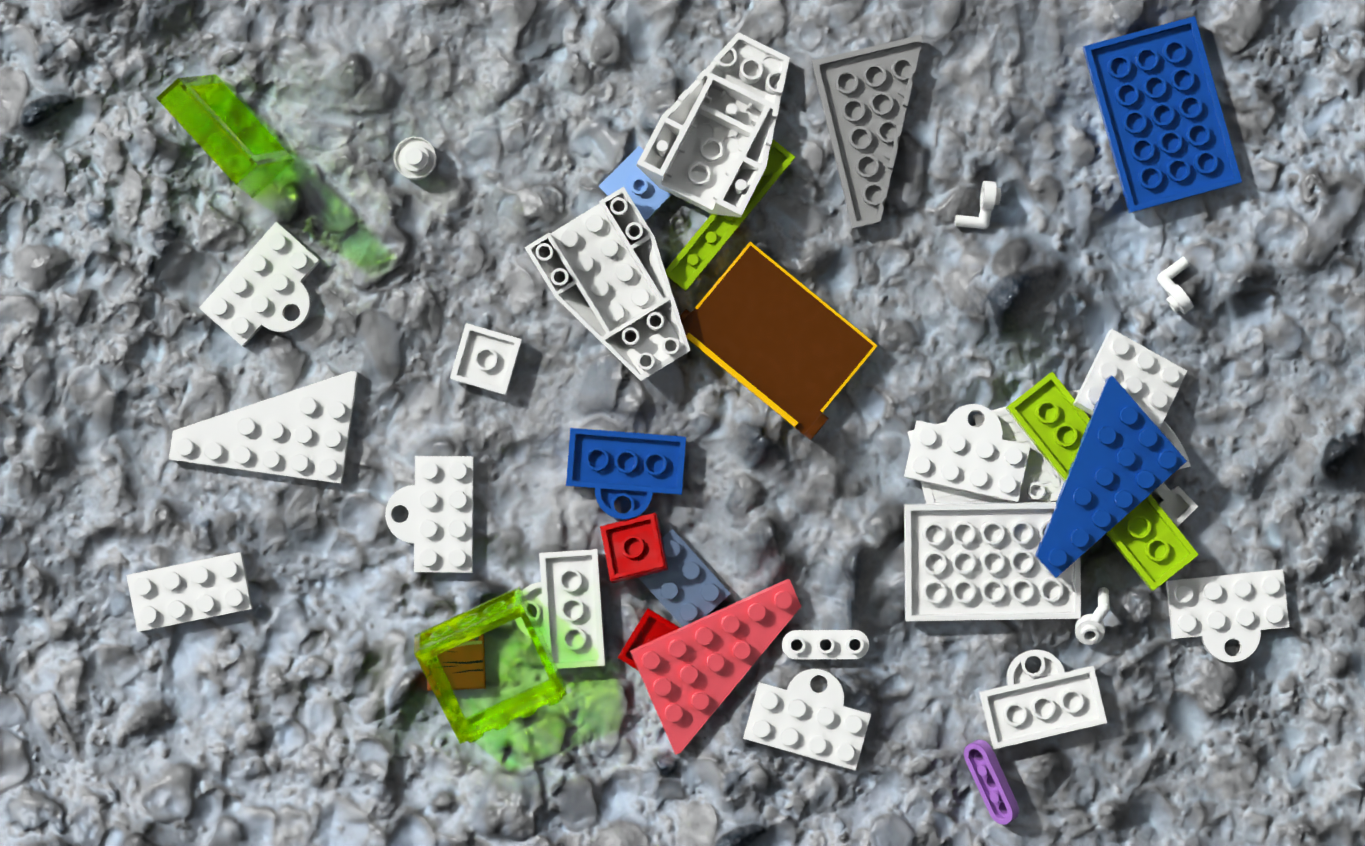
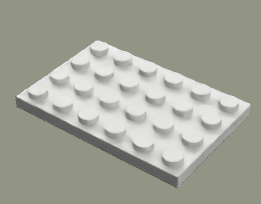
M1056 502L904 504L905 621L1081 619L1080 557L1057 578H1054L1035 556L1038 546L1043 539L1046 526L1050 522L1056 507Z

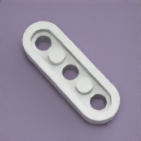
M793 630L788 632L782 639V650L791 659H859L865 656L869 649L867 636L858 630ZM795 639H799L802 642L801 649L797 651L791 648V642ZM828 639L831 642L829 650L821 649L820 643L822 640ZM851 640H859L860 647L858 650H852L849 647Z

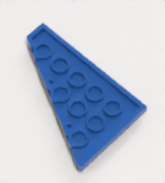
M1112 375L1105 379V385L1099 400L1095 404L1093 415L1087 424L1074 462L1070 466L1068 477L1062 486L1056 501V507L1035 554L1036 558L1054 578H1057L1187 462Z

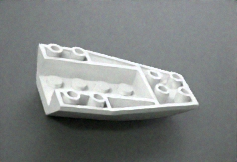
M624 187L602 199L598 205L554 232L547 233L524 247L555 298L640 381L691 351L655 237Z

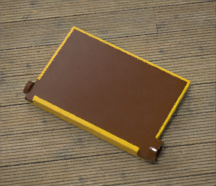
M752 242L747 244L694 310L690 312L686 309L680 315L689 342L810 441L829 419L823 414L824 410L878 346Z

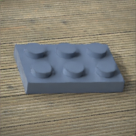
M672 529L662 538L668 570L638 578L683 627L707 616L731 593Z

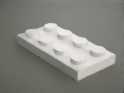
M242 552L126 575L137 632L253 609Z

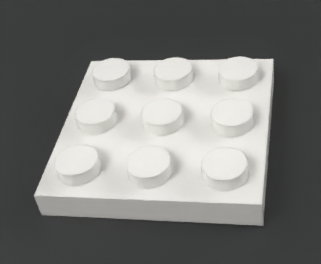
M1111 329L1107 333L1073 405L1093 415V409L1099 400L1105 385V379L1112 375L1160 429L1187 370Z

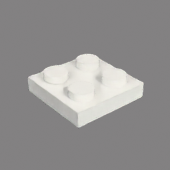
M466 323L450 379L506 395L522 339Z

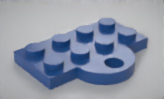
M570 428L566 486L595 488L597 503L606 514L617 519L635 518L648 508L653 493L682 495L686 437ZM625 496L630 499L631 509L627 513L616 511L614 503L617 498Z

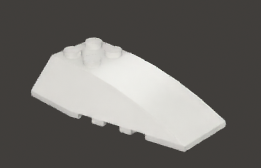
M738 32L714 58L713 62L698 75L692 85L661 116L636 166L660 189L711 214L741 217L767 167L790 57Z

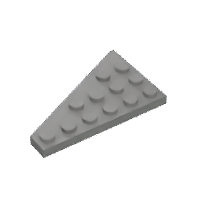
M922 35L812 60V67L852 230L881 222L923 42Z

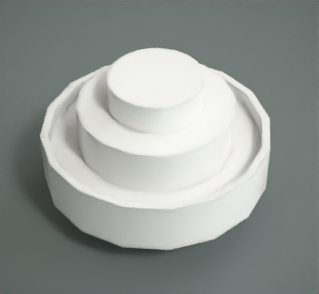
M413 136L404 139L398 144L394 151L393 160L395 167L401 175L408 179L419 180L426 178L432 173L436 166L437 156L435 149L429 141L422 137Z

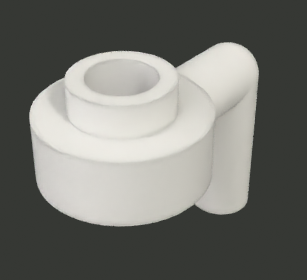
M983 181L979 217L956 215L955 226L987 229L989 227L991 212L994 209V205L1000 204L1001 188H996V182Z
M1184 257L1161 272L1157 280L1169 295L1166 301L1175 313L1181 311L1183 314H1186L1194 308V305L1183 289L1172 281L1175 276L1190 266Z
M1102 587L1098 589V607L1094 613L1081 616V619H1078L1075 623L1076 638L1083 644H1097L1104 637L1103 619L1110 610L1109 590Z

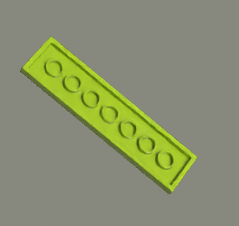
M1051 372L1007 406L1006 410L1065 482L1070 466L1074 462L1087 424L1091 419L1083 410L1073 405L1075 399L1056 375ZM1151 494L1106 533L1151 591H1154L1199 555Z

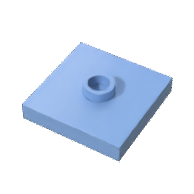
M638 146L599 185V188L609 196L624 187L646 222L672 194L660 189L636 166L644 151Z

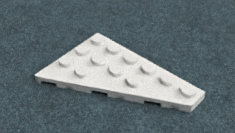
M350 371L174 430L169 460L342 484L358 372Z

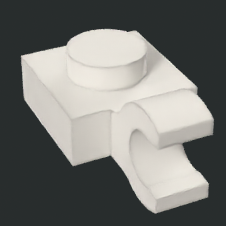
M1163 482L1153 491L1161 499L1158 504L1177 527L1198 507L1179 486H1175L1170 490Z

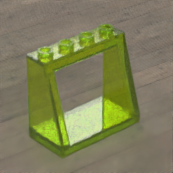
M216 74L177 78L156 97L226 175L251 198H254L294 161L293 157Z
M520 586L414 636V655L460 744L466 741L469 743L475 742L483 737L485 732L492 729H503L510 724L511 720L520 716L521 718L529 717L537 711V708L546 704L548 706L555 705L563 699V696L567 695L565 682ZM521 617L549 680L465 718L437 655Z

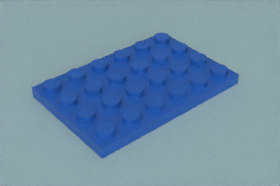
M1195 16L1093 43L1082 48L1129 214L1242 183Z

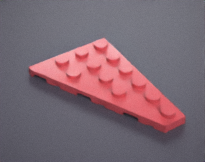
M789 579L630 650L675 755L684 750L801 608V604Z

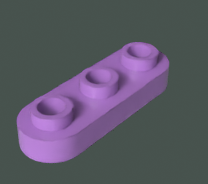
M975 740L968 744L964 749V758L990 816L999 824L1005 825L1018 817L1019 806L992 747L984 740Z

